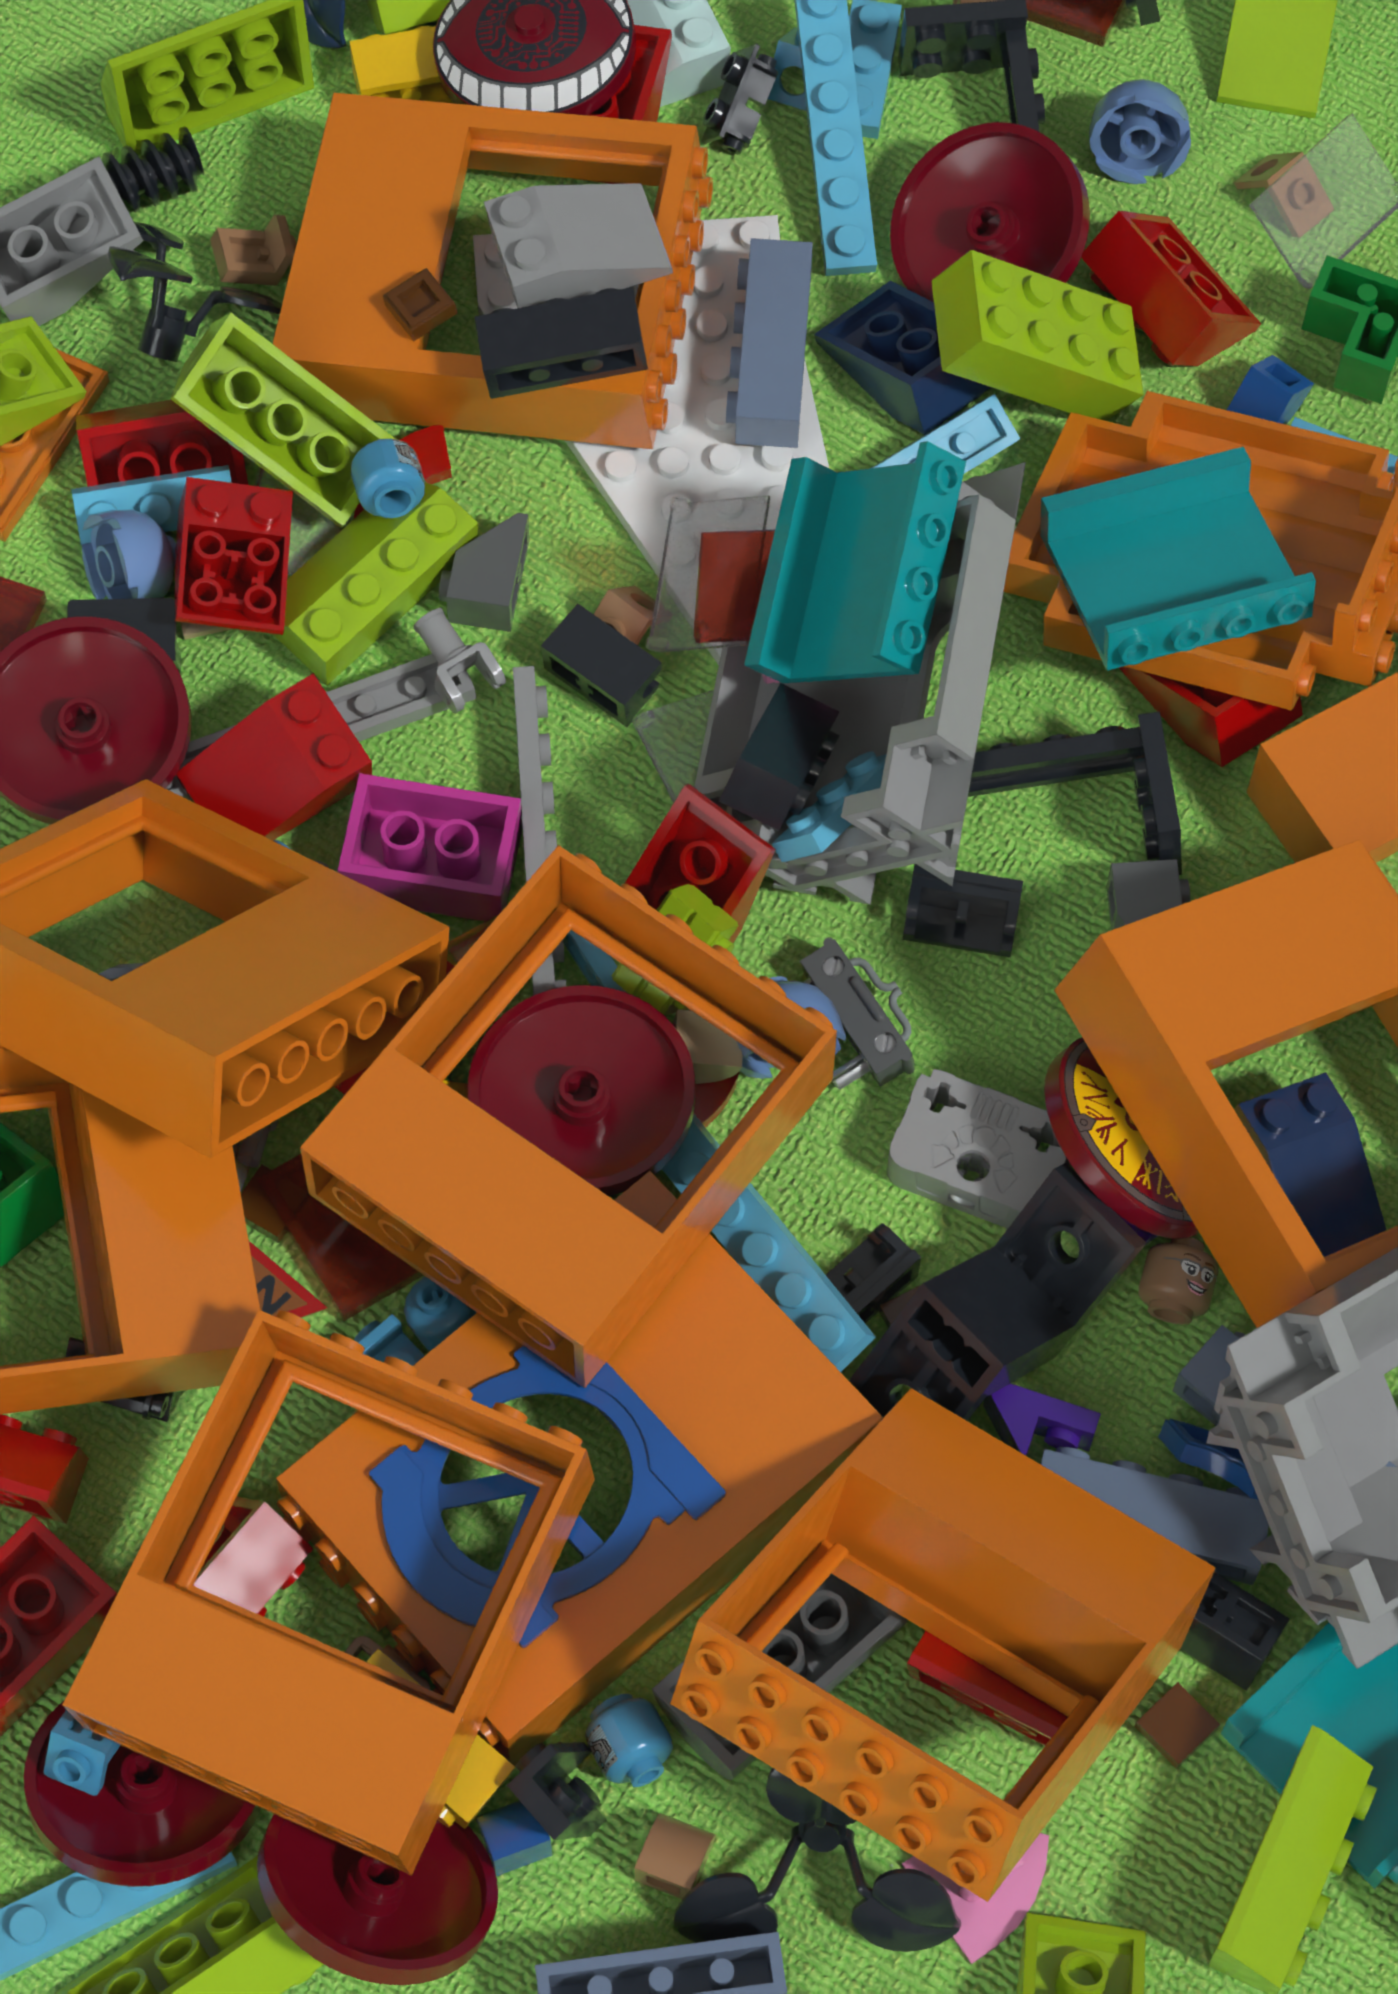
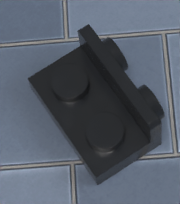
M543 1742L537 1744L518 1761L516 1768L520 1773L507 1785L553 1840L589 1837L607 1820L596 1808L600 1800L590 1786L578 1777L573 1779L569 1777V1774L591 1753L590 1748L585 1742L551 1743L548 1746Z

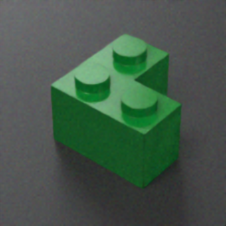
M1327 255L1310 293L1301 329L1345 345L1334 380V388L1382 404L1398 365V280Z

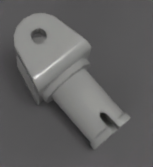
M442 608L428 612L413 625L416 633H419L439 663L436 667L434 689L453 713L456 714L464 709L465 702L452 678L473 665L477 667L494 689L506 683L504 673L488 646L483 642L476 643L473 646H465L444 615Z

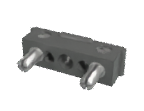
M826 938L823 942V947L800 960L803 973L807 978L804 982L816 986L833 1002L840 1016L845 1035L858 1054L857 1057L833 1071L832 1083L841 1090L870 1071L881 1087L903 1072L907 1074L913 1073L915 1070L913 1055L905 1043L910 1037L911 1025L897 1004V998L902 994L900 988L895 981L883 983L865 959H848L835 939ZM853 966L862 967L879 990L892 991L889 996V1006L903 1027L901 1035Z

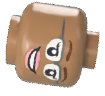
M1191 1237L1182 1239L1171 1238V1242L1159 1243L1149 1249L1139 1284L1138 1295L1148 1306L1147 1312L1151 1316L1164 1322L1183 1325L1191 1323L1192 1318L1199 1317L1208 1312L1218 1276L1219 1265L1211 1255L1204 1252L1205 1245L1201 1241Z

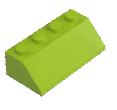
M229 313L212 322L184 363L170 398L339 527L345 525L360 502L351 476V466L355 455L368 443L379 439H395L233 313Z
M426 482L425 493L420 503L406 515L398 518H383L374 516L364 509L287 579L283 635H273L328 686L440 583L444 569L452 570L456 550L478 537V522L442 488Z
M1311 1726L1301 1746L1208 1967L1267 1994H1278L1283 1983L1292 1987L1295 1986L1308 1956V1953L1298 1949L1305 1929L1308 1927L1318 1931L1331 1900L1330 1897L1321 1893L1328 1874L1332 1872L1341 1876L1352 1851L1354 1842L1344 1838L1351 1819L1354 1817L1364 1821L1377 1790L1376 1787L1367 1784L1373 1766L1316 1726Z
M256 1856L62 1987L55 1994H282L290 1987L307 1981L316 1969L324 1964L314 1959L294 1943L271 1915L260 1890L257 1872L258 1856Z

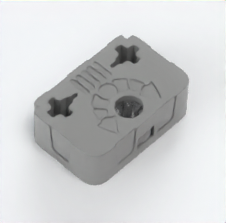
M933 1069L931 1077L921 1074L916 1081L908 1107L890 1145L887 1174L890 1181L901 1189L1008 1229L1052 1170L1064 1163L1069 1165V1161L1055 1137L1046 1110L1019 1101L1015 1097L991 1088H984L957 1078L948 1072ZM937 1103L945 1105L940 1113L932 1111ZM1041 1142L1050 1145L1046 1152L1037 1150ZM969 1171H974L979 1174V1178H976L974 1182L967 1181L963 1178V1175H966Z

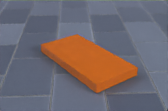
M56 349L87 392L84 399L0 446V540L4 542L76 434V416L89 414L109 383L107 371Z

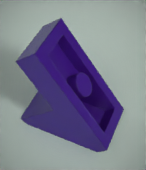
M1011 1383L987 1396L983 1403L1001 1441L1026 1456L1034 1434L1045 1437L1044 1441L1056 1449L1059 1447H1070L1089 1452L1101 1415L1099 1412Z

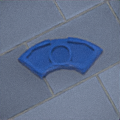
M1171 1418L1170 1420L1165 1419L1158 1437L1179 1462L1202 1468L1220 1476L1239 1487L1250 1498L1259 1500L1239 1449L1206 1444L1209 1430Z

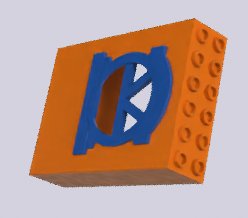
M649 1171L614 1201L652 1227H655L677 1199ZM708 1234L586 1388L577 1384L478 1313L413 1365L419 1371L417 1377L437 1386L441 1379L455 1382L473 1393L471 1400L489 1408H493L496 1402L505 1403L516 1398L537 1394L562 1395L583 1401L598 1409L621 1434L626 1442L632 1461L633 1483L628 1506L617 1528L605 1543L578 1515L567 1541L581 1555L583 1560L574 1566L551 1574L477 1734L511 1764L516 1766L518 1761L530 1749L548 1739L745 1569L883 1419L881 1414L710 1234ZM358 1410L276 1478L281 1495L277 1505L285 1515L283 1519L307 1543L309 1541L313 1543L315 1549L322 1557L319 1564L332 1582L340 1589L347 1583L350 1585L360 1600L356 1606L368 1623L378 1632L386 1626L397 1642L394 1650L400 1658L408 1661L412 1667L411 1670L416 1675L424 1670L436 1687L433 1691L443 1695L539 1491V1487L507 1473L452 1484H443L441 1482V1474L451 1449ZM523 1494L526 1495L500 1568L496 1572L488 1570L468 1558L452 1541L441 1517L442 1511L446 1509Z

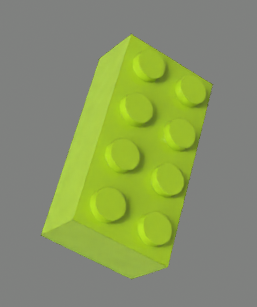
M970 250L932 280L942 371L1068 413L1072 412L1108 421L1144 395L1131 306L974 250Z

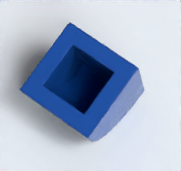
M1271 355L1250 367L1227 410L1287 425L1302 405L1314 383L1276 356Z
M520 1800L476 1816V1822L496 1876L552 1856L549 1834Z

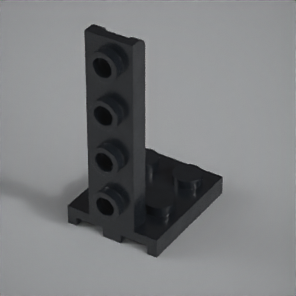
M999 0L904 9L898 55L900 76L915 75L919 78H931L944 72L964 71L968 74H980L990 69L1003 68L1010 123L1023 125L1040 132L1039 124H1044L1045 122L1043 94H1034L1033 79H1038L1039 63L1036 48L1028 49L1026 0Z
M1160 711L1139 714L1138 727L1125 729L1121 726H1109L1098 730L1095 734L1077 737L1057 734L1049 736L1038 743L1019 746L1015 743H1000L990 747L987 751L975 753L968 797L1134 771L1138 811H1142L1144 824L1142 831L1147 860L1177 859L1179 875H1182L1181 829Z

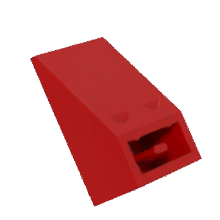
M193 477L186 478L178 508L175 547V621L283 635L293 491Z

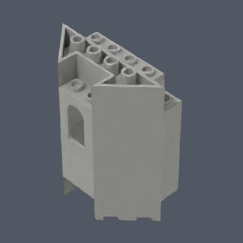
M1026 462L962 481L919 674L784 683L840 711L830 730L840 735L803 809L811 807L818 801L816 793L822 787L841 779L847 773L845 766L854 758L873 751L876 756L886 754L880 788L844 797L841 817L850 822L851 825L822 853L781 862L776 851L774 852L765 874L766 877L774 879L773 888L816 895L817 886L830 887L850 898L849 901L871 905L876 873L912 864L919 865L949 885H953ZM767 557L760 562L738 568L694 788L772 846V843L789 828L786 821L794 815L793 813H788L778 831L719 802L742 751L781 683L766 684L761 673L744 666L769 559ZM949 631L934 716L924 718L936 648L942 637Z
M1398 1247L1228 1345L1225 1360L1230 1364L1231 1371L1227 1378L1220 1381L1214 1406L1215 1411L1221 1414L1219 1425L1209 1430L1206 1443L1239 1449L1273 1534L1249 1548V1550L1263 1565L1268 1562L1276 1563L1290 1578L1293 1585L1288 1587L1287 1592L1317 1625L1328 1620L1336 1629L1343 1647L1342 1653L1357 1669L1398 1644V1409L1384 1374L1398 1366ZM1391 1461L1397 1467H1388L1386 1464Z

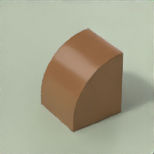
M659 1813L649 1831L635 1865V1881L683 1899L698 1884L714 1844L716 1834Z

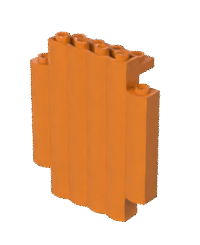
M1151 391L1146 392L1131 427L1071 412L1014 531L1004 592L1049 604L1044 614V646L1101 660L1040 536L1041 498L1244 447L1251 459L1249 492L1295 576L1312 572L1316 579L1312 617L1299 620L1293 624L1268 628L1249 633L1243 637L1222 640L1199 646L1189 651H1180L1124 667L1291 711L1300 695L1309 696L1316 673L1370 687L1373 685L1378 672L1388 673L1396 643L1391 641L1394 633H1398V458L1395 463V473L1387 472L1388 449Z

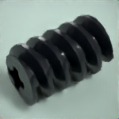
M186 126L179 129V144L176 143L169 133H163L159 137V151L150 140L145 139L140 144V157L128 145L122 147L121 163L110 152L104 153L102 156V162L122 201L126 200L135 213L140 211V195L145 194L152 204L156 206L159 205L160 188L164 187L173 199H177L178 182L184 181L191 192L194 193L197 192V176L201 174L204 176L200 155Z

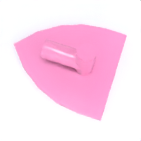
M1042 1833L1038 1835L988 1902L966 1888L959 1886L953 1880L914 1856L902 1863L904 1869H915L930 1875L950 1895L955 1912L961 1920V1927L952 1938L971 1965L995 1949L1014 1932L1034 1904L1046 1871L1049 1835Z

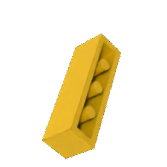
M420 26L410 31L387 35L374 34L364 39L349 41L352 69L358 95L453 103L441 85L435 65L433 38L436 26Z

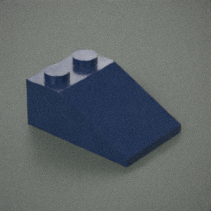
M891 280L814 334L816 343L892 418L924 435L932 429L939 427L946 419L970 402L978 399L991 388L990 386L942 371L934 302Z
M1326 1072L1242 1102L1235 1107V1112L1324 1257L1387 1230L1355 1118Z

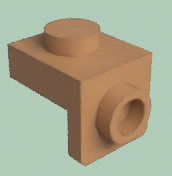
M273 215L264 231L217 228L210 239L220 281L228 283L277 286L288 267L292 265L296 249V240L293 235H290L285 215Z

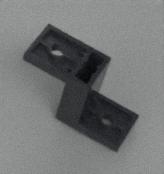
M1064 1163L1052 1170L994 1247L924 1282L850 1378L849 1382L883 1418L902 1398V1385L904 1384L968 1421L987 1396L1056 1358L1142 1250L1146 1242L1112 1208L1104 1204L1084 1181ZM1062 1231L1072 1234L1079 1245L1078 1258L1069 1256L1062 1248Z

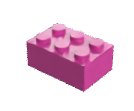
M359 773L337 872L416 911L493 922L507 906L523 829L521 798Z

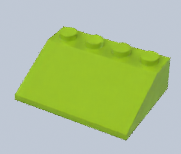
M267 0L108 60L101 80V88L106 113L123 147L128 145L137 155H140L142 140L148 139L156 148H159V137L163 133H169L177 141L179 140L180 127L186 126L191 135L314 89L304 1Z

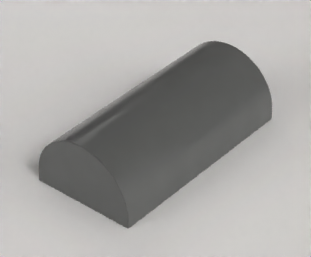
M830 1574L762 1652L830 1693L899 1631L908 1620L835 1575ZM683 1661L652 1688L654 1697L668 1720L692 1749L717 1773L728 1780H733L756 1757L743 1751L739 1746L670 1704L684 1663Z

